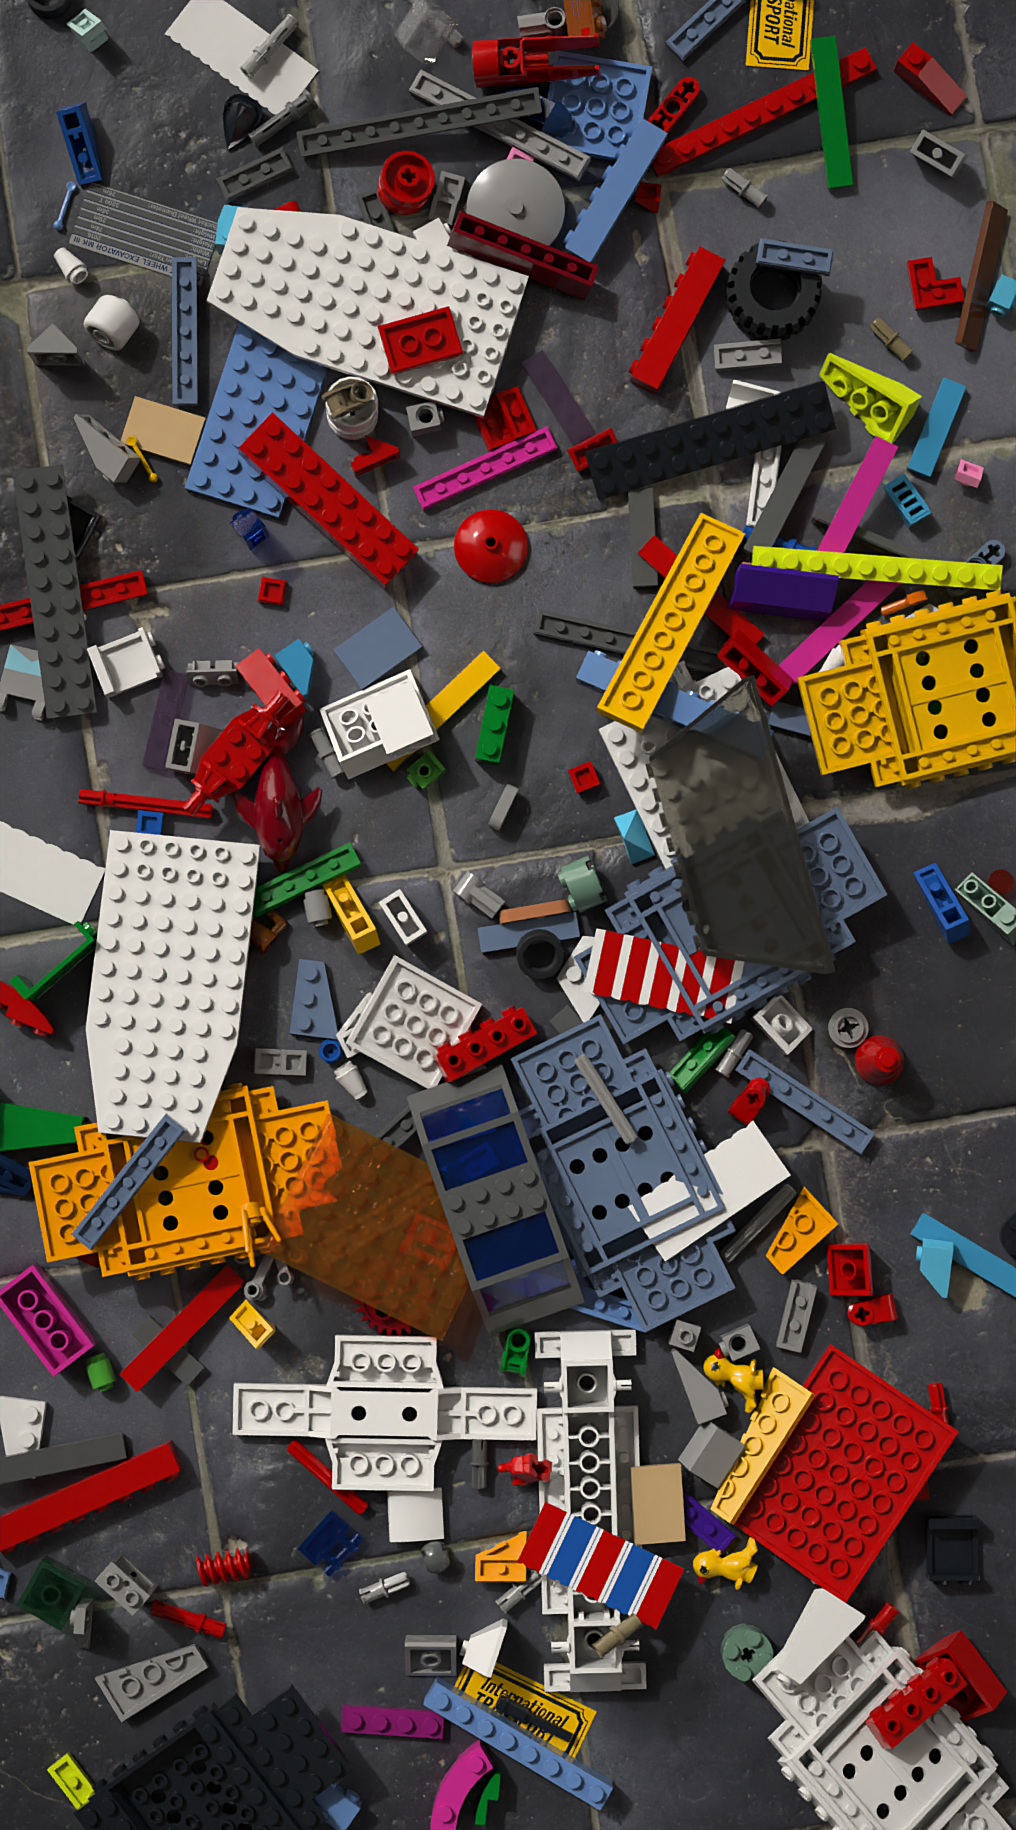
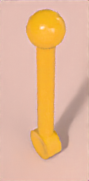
M129 436L126 442L141 457L140 461L149 475V481L151 483L157 482L158 476L152 472L136 444L137 438Z

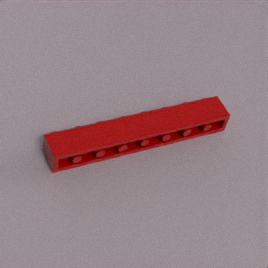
M172 1440L1 1515L0 1551L2 1555L15 1550V1545L24 1541L25 1545L40 1539L38 1535L40 1533L48 1531V1534H52L63 1528L62 1524L71 1520V1523L74 1524L85 1519V1513L94 1510L95 1514L109 1508L108 1503L112 1501L124 1502L133 1497L132 1492L139 1489L142 1493L156 1487L155 1482L164 1479L166 1483L179 1477L178 1472L183 1469V1466Z

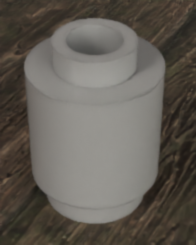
M324 889L305 893L303 901L308 924L313 923L314 927L328 925V920L332 919L328 895H325Z

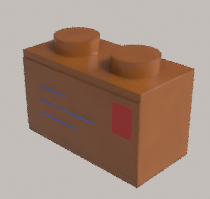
M563 0L568 36H594V33L597 32L600 40L606 38L607 24L602 14L603 0Z

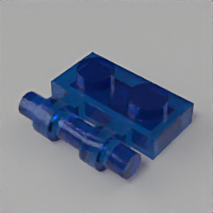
M331 1509L297 1549L315 1566L324 1559L328 1564L324 1567L323 1572L330 1577L335 1570H340L343 1566L342 1562L350 1553H355L359 1548L358 1544L364 1538L358 1532H355L351 1538H348L345 1533L350 1528V1525ZM339 1541L343 1547L336 1555H333L329 1551Z

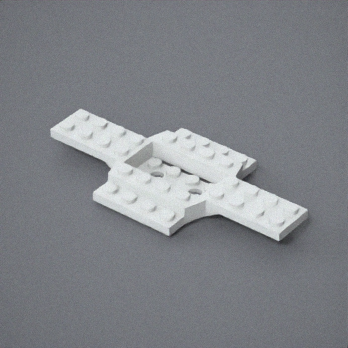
M335 1335V1362L327 1384L234 1383L233 1435L311 1436L325 1438L332 1460V1489L434 1491V1464L443 1440H536L537 1388L444 1387L436 1361V1336ZM337 1387L431 1388L432 1390L430 1392L340 1391ZM355 1406L365 1408L366 1417L363 1420H355L352 1417L351 1412ZM406 1407H413L417 1411V1417L413 1421H406L402 1416V1411ZM339 1435H372V1436H339ZM394 1436H427V1437H394Z

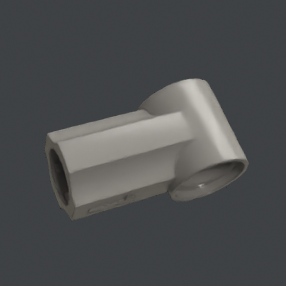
M558 7L549 8L546 12L517 16L520 37L562 36L566 32V16L564 11ZM554 19H558L561 21V23L556 26L550 24V22Z
M467 871L452 891L467 903H472L490 918H493L505 901L486 888L480 879Z

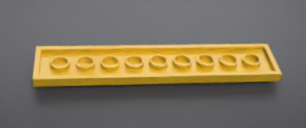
M700 513L596 709L597 713L635 731L643 732L737 553L745 533Z

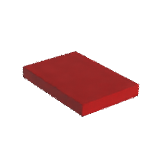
M450 306L378 326V332L392 376L463 356V350Z

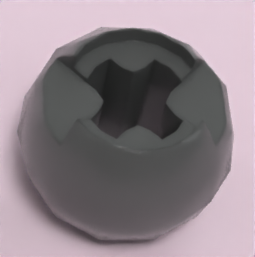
M431 1541L421 1549L428 1572L433 1574L442 1573L450 1566L448 1553L443 1542Z

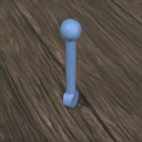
M72 181L66 185L68 191L59 218L54 223L56 230L63 228L62 221L72 192H75L77 189L76 184Z

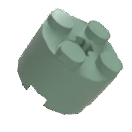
M589 856L562 866L561 872L558 874L562 887H568L571 893L568 900L572 910H579L580 913L608 902L607 896H601L600 894L603 892V886L594 865L589 867L587 864L591 862Z
M744 1623L733 1626L725 1633L720 1653L726 1669L738 1680L752 1681L773 1659V1649L767 1635L759 1627ZM748 1647L751 1655L747 1657L745 1655L742 1656L744 1654L743 1649Z

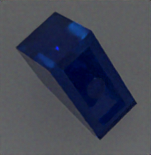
M250 508L246 511L242 509L232 517L231 527L250 551L270 536L264 523Z

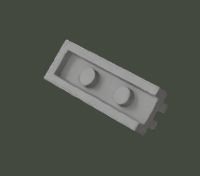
M781 339L715 344V370L725 371L782 365Z
M801 1280L791 1281L776 1347L801 1353L817 1290L816 1285L809 1282L804 1283Z

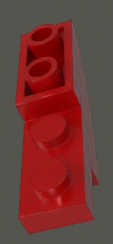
M0 981V1008L5 1009L6 1005L9 1006L5 1016L11 1018L10 1023L24 1028L25 1024L35 1027L33 1032L47 1037L49 1033L56 1035L57 1029L53 1022L35 1002L25 1000L13 986Z

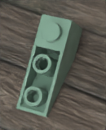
M971 873L955 891L999 935L1013 946L1016 943V908L974 873Z

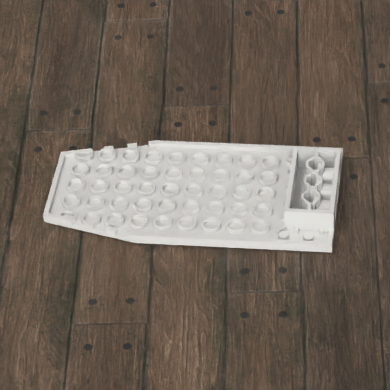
M238 207L207 298V303L232 319L241 322L248 329L262 335L269 342L276 346L278 345L296 358L484 418L516 322L529 276L342 215ZM450 306L463 350V356L392 376L378 332V326Z
M110 830L86 1022V1036L99 1133L147 1138L163 1116L168 1114L187 1129L178 1141L202 1142L214 1105L219 1097L223 1081L238 1046L260 845Z

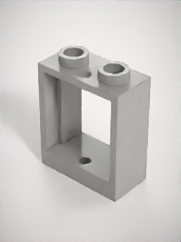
M121 1551L95 1580L101 1588L132 1616L158 1586ZM131 1572H136L137 1576L132 1577Z

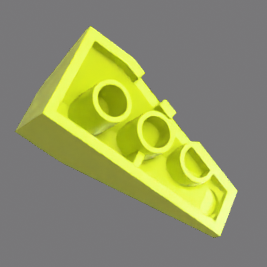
M832 353L827 355L819 374L838 397H842L851 407L849 410L853 415H858L866 424L865 428L870 434L892 444L912 419L922 398L921 395L905 385Z

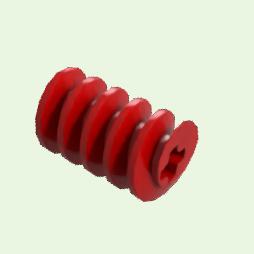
M246 1547L244 1555L241 1554L239 1548H236L235 1556L233 1557L229 1550H226L225 1558H222L219 1552H216L215 1560L211 1559L209 1553L206 1554L204 1562L201 1561L199 1555L196 1557L198 1575L204 1587H208L211 1580L214 1585H219L221 1578L227 1584L230 1582L231 1576L235 1582H238L241 1574L245 1580L250 1578L251 1558L248 1547Z

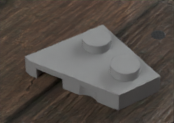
M83 1598L76 1605L75 1610L71 1611L70 1626H74L73 1634L79 1648H90L94 1599Z

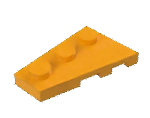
M805 1187L802 1189L766 1254V1258L782 1275L838 1226L833 1217Z

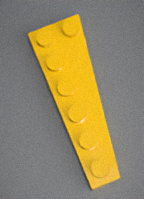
M774 1367L761 1393L762 1399L756 1411H753L750 1418L752 1421L747 1433L743 1434L740 1441L747 1447L720 1486L711 1507L712 1511L733 1525L816 1396Z

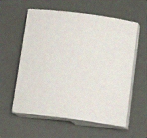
M434 1487V1491L387 1490L390 1542L444 1539L441 1487Z

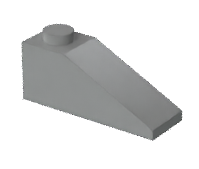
M76 414L74 420L96 468L111 483H127L141 457L90 415Z
M676 1348L671 1349L697 1423L701 1424L727 1414L725 1407L729 1406L724 1392L719 1393L716 1386Z

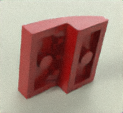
M518 386L498 392L494 397H491L484 418L473 415L488 452L537 431Z

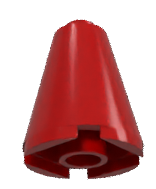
M875 1035L868 1037L856 1049V1071L868 1083L874 1085L889 1084L896 1080L903 1071L905 1063L903 1050L894 1039L888 1036Z

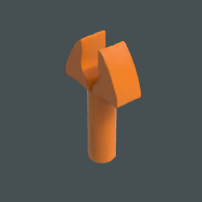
M925 590L908 594L903 599L881 607L882 615L887 616L928 600Z

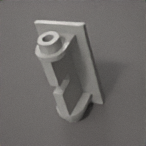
M233 660L215 661V669H211V661H193V663H188L187 677L189 686H230L231 684H239L238 670L235 667L238 662H233Z

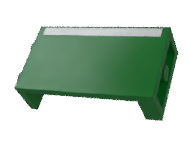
M79 921L74 924L87 940L37 984L33 986L25 976L17 974L9 980L25 1000L36 1001L96 948L98 930L92 924Z

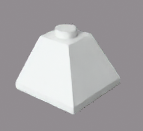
M501 1619L473 1633L469 1641L464 1640L459 1654L464 1656L462 1664L491 1678L507 1629L508 1620Z

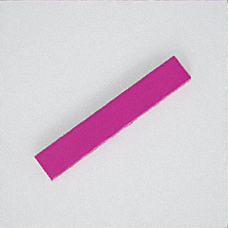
M546 426L414 486L413 490L424 511L555 452L558 448Z
M875 436L817 551L845 552L898 446Z
M868 580L778 665L794 679L792 684L795 685L798 682V677H802L810 671L901 583Z

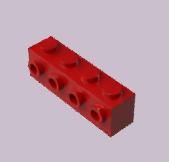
M513 1005L502 1011V1017L494 1021L492 1017L480 1023L481 1029L473 1033L470 1029L457 1036L459 1041L451 1045L448 1041L437 1047V1053L432 1055L445 1081L451 1082L537 1034L524 1008L519 1007L516 1009Z
M936 1657L929 1661L924 1672L913 1675L907 1681L908 1685L904 1689H898L888 1697L890 1701L884 1706L880 1705L874 1708L869 1713L870 1718L865 1721V1724L882 1748L893 1749L967 1685V1682L950 1658Z

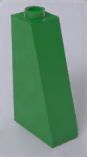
M0 1102V1151L77 1142L74 1127L89 1124L86 1122L87 1117Z

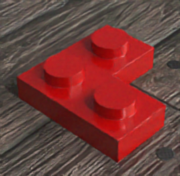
M932 257L907 261L906 265L914 311L964 303L961 277L936 281Z

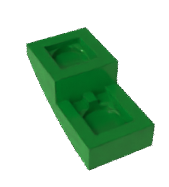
M501 1768L494 1769L482 1789L476 1810L475 1825H485L488 1800L498 1801Z

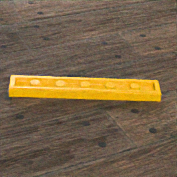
M485 651L479 654L426 705L436 731L501 670ZM414 752L386 764L394 772Z

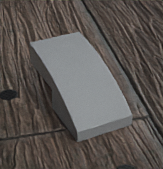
M441 171L428 219L435 220L439 218L442 223L453 224L465 184V177Z
M254 1048L253 1073L306 1076L307 1050Z

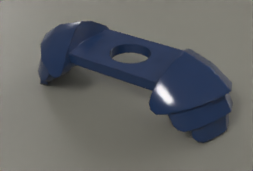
M519 85L508 87L501 94L528 89V87ZM540 96L543 113L526 117L543 125V133L550 134L553 137H564L572 127L571 113L561 102L554 103Z

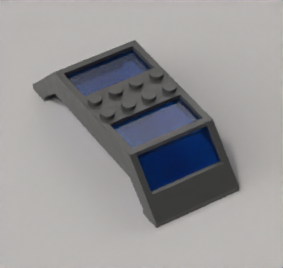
M502 1063L406 1096L422 1149L472 1293L489 1336L584 1303L583 1295Z

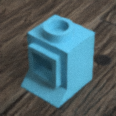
M1001 274L1000 279L997 281L986 306L993 315L998 317H1004L1007 312L1011 313L1016 304V280Z

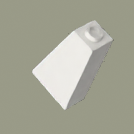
M815 1589L771 1670L778 1675L776 1679L789 1687L791 1684L801 1685L860 1625L865 1615L825 1589Z

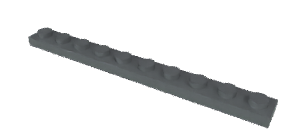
M535 87L303 130L296 133L300 156L304 158L542 114L543 112L539 88Z

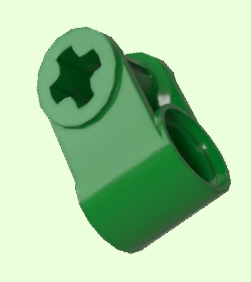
M516 1326L509 1331L499 1373L506 1371L520 1374V1377L523 1378L525 1377L530 1334L524 1327ZM516 1333H521L525 1336L526 1341L522 1345H515L511 1340L512 1336Z

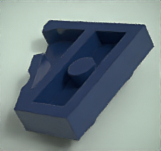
M0 1154V1193L25 1196L33 1185L30 1170Z

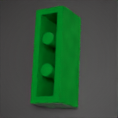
M489 686L475 762L500 766L514 698L513 689Z

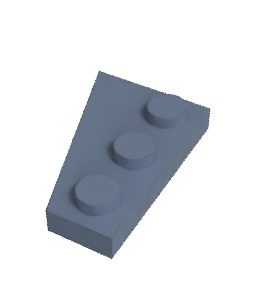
M299 959L290 1034L337 1039L336 1034L338 1030L325 962Z

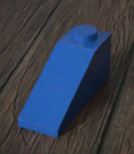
M86 102L63 107L56 111L78 185L102 180L93 124Z
M936 862L913 872L930 912L947 944L949 945L971 935L969 919Z

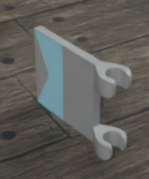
M10 644L0 681L1 712L5 711L8 695L36 701L32 710V716L36 720L41 721L44 719L46 708L38 651Z

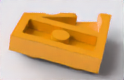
M522 1531L518 1533L519 1535L477 1554L475 1581L527 1582V1567L523 1563H517L527 1541V1532Z

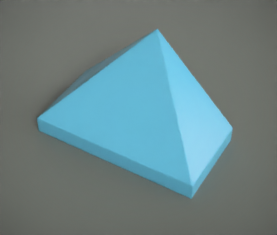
M637 810L614 818L631 864L655 856Z

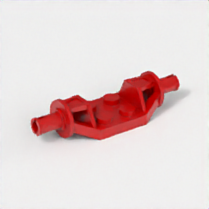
M277 690L265 707L261 706L260 708L254 703L252 705L254 708L231 720L201 757L195 779H191V782L196 786V791L182 805L186 811L189 810V813L195 817L196 813L208 799L218 803L220 798L242 789L273 751L277 729L282 726L276 721V716L290 701L289 698L285 695L283 696V693ZM270 722H272V724H271L269 730L267 731L265 737L263 738L262 735H263L264 732L266 731V729H267V727L269 726ZM226 782V784L222 788H220L216 793L212 794L219 786Z

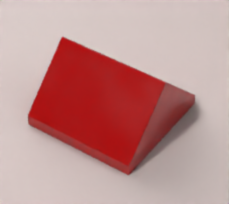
M866 1242L828 1244L827 1259L830 1295H873L870 1244Z

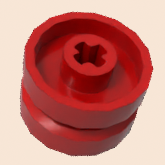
M401 151L394 153L386 160L377 182V194L380 202L387 210L397 215L408 216L418 213L425 207L435 184V173L432 165L424 156L416 152Z

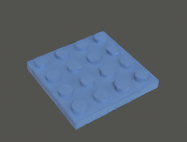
M555 51L553 66L599 65L602 77L598 79L597 76H589L550 83L547 99L554 103L561 102L571 113L573 120L571 130L564 137L559 138L557 136L553 138L589 157L617 161L615 154L621 144L626 146L631 138L628 136L632 125L635 122L639 124L641 119L644 118L652 66Z

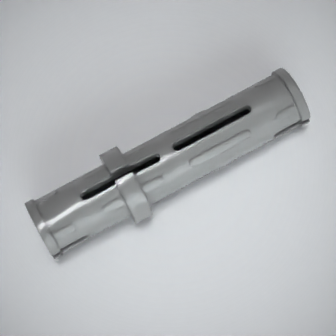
M287 14L285 19L260 47L256 46L254 48L252 56L240 67V70L246 77L252 79L264 64H268L274 52L299 26L298 21L292 15Z

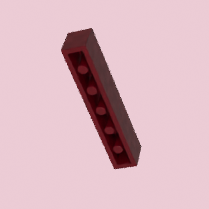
M462 211L459 212L447 244L451 248L499 267L527 275L529 279L583 300L586 299L593 286L599 267L596 264Z

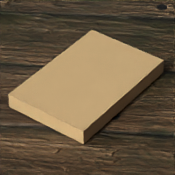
M135 396L121 442L127 447L133 448L127 444L126 440L129 436H135L137 438L136 444L140 451L192 466L206 418Z
M670 1463L630 1467L634 1544L686 1541L681 1464Z

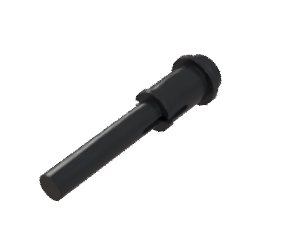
M501 1694L495 1704V1709L498 1710L499 1714L503 1712L521 1723L526 1721L566 1742H569L573 1733L528 1711L529 1707L510 1699L508 1694L505 1696Z

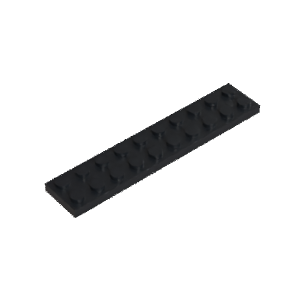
M820 380L584 452L597 498L601 500L837 428L825 382Z

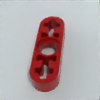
M693 77L681 79L651 115L648 122L658 125L662 120V116H664L666 120L662 124V130L669 133L697 99L700 90L698 81ZM690 85L693 86V94L691 92H688L684 96V100H682L680 97L684 93L683 86L687 88ZM669 103H676L679 105L680 111L676 114H670L667 112L666 106Z

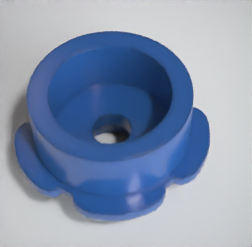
M327 1039L321 1043L318 1053L320 1058L324 1059L326 1063L333 1064L343 1056L339 1041ZM329 1049H333L332 1054L329 1053Z

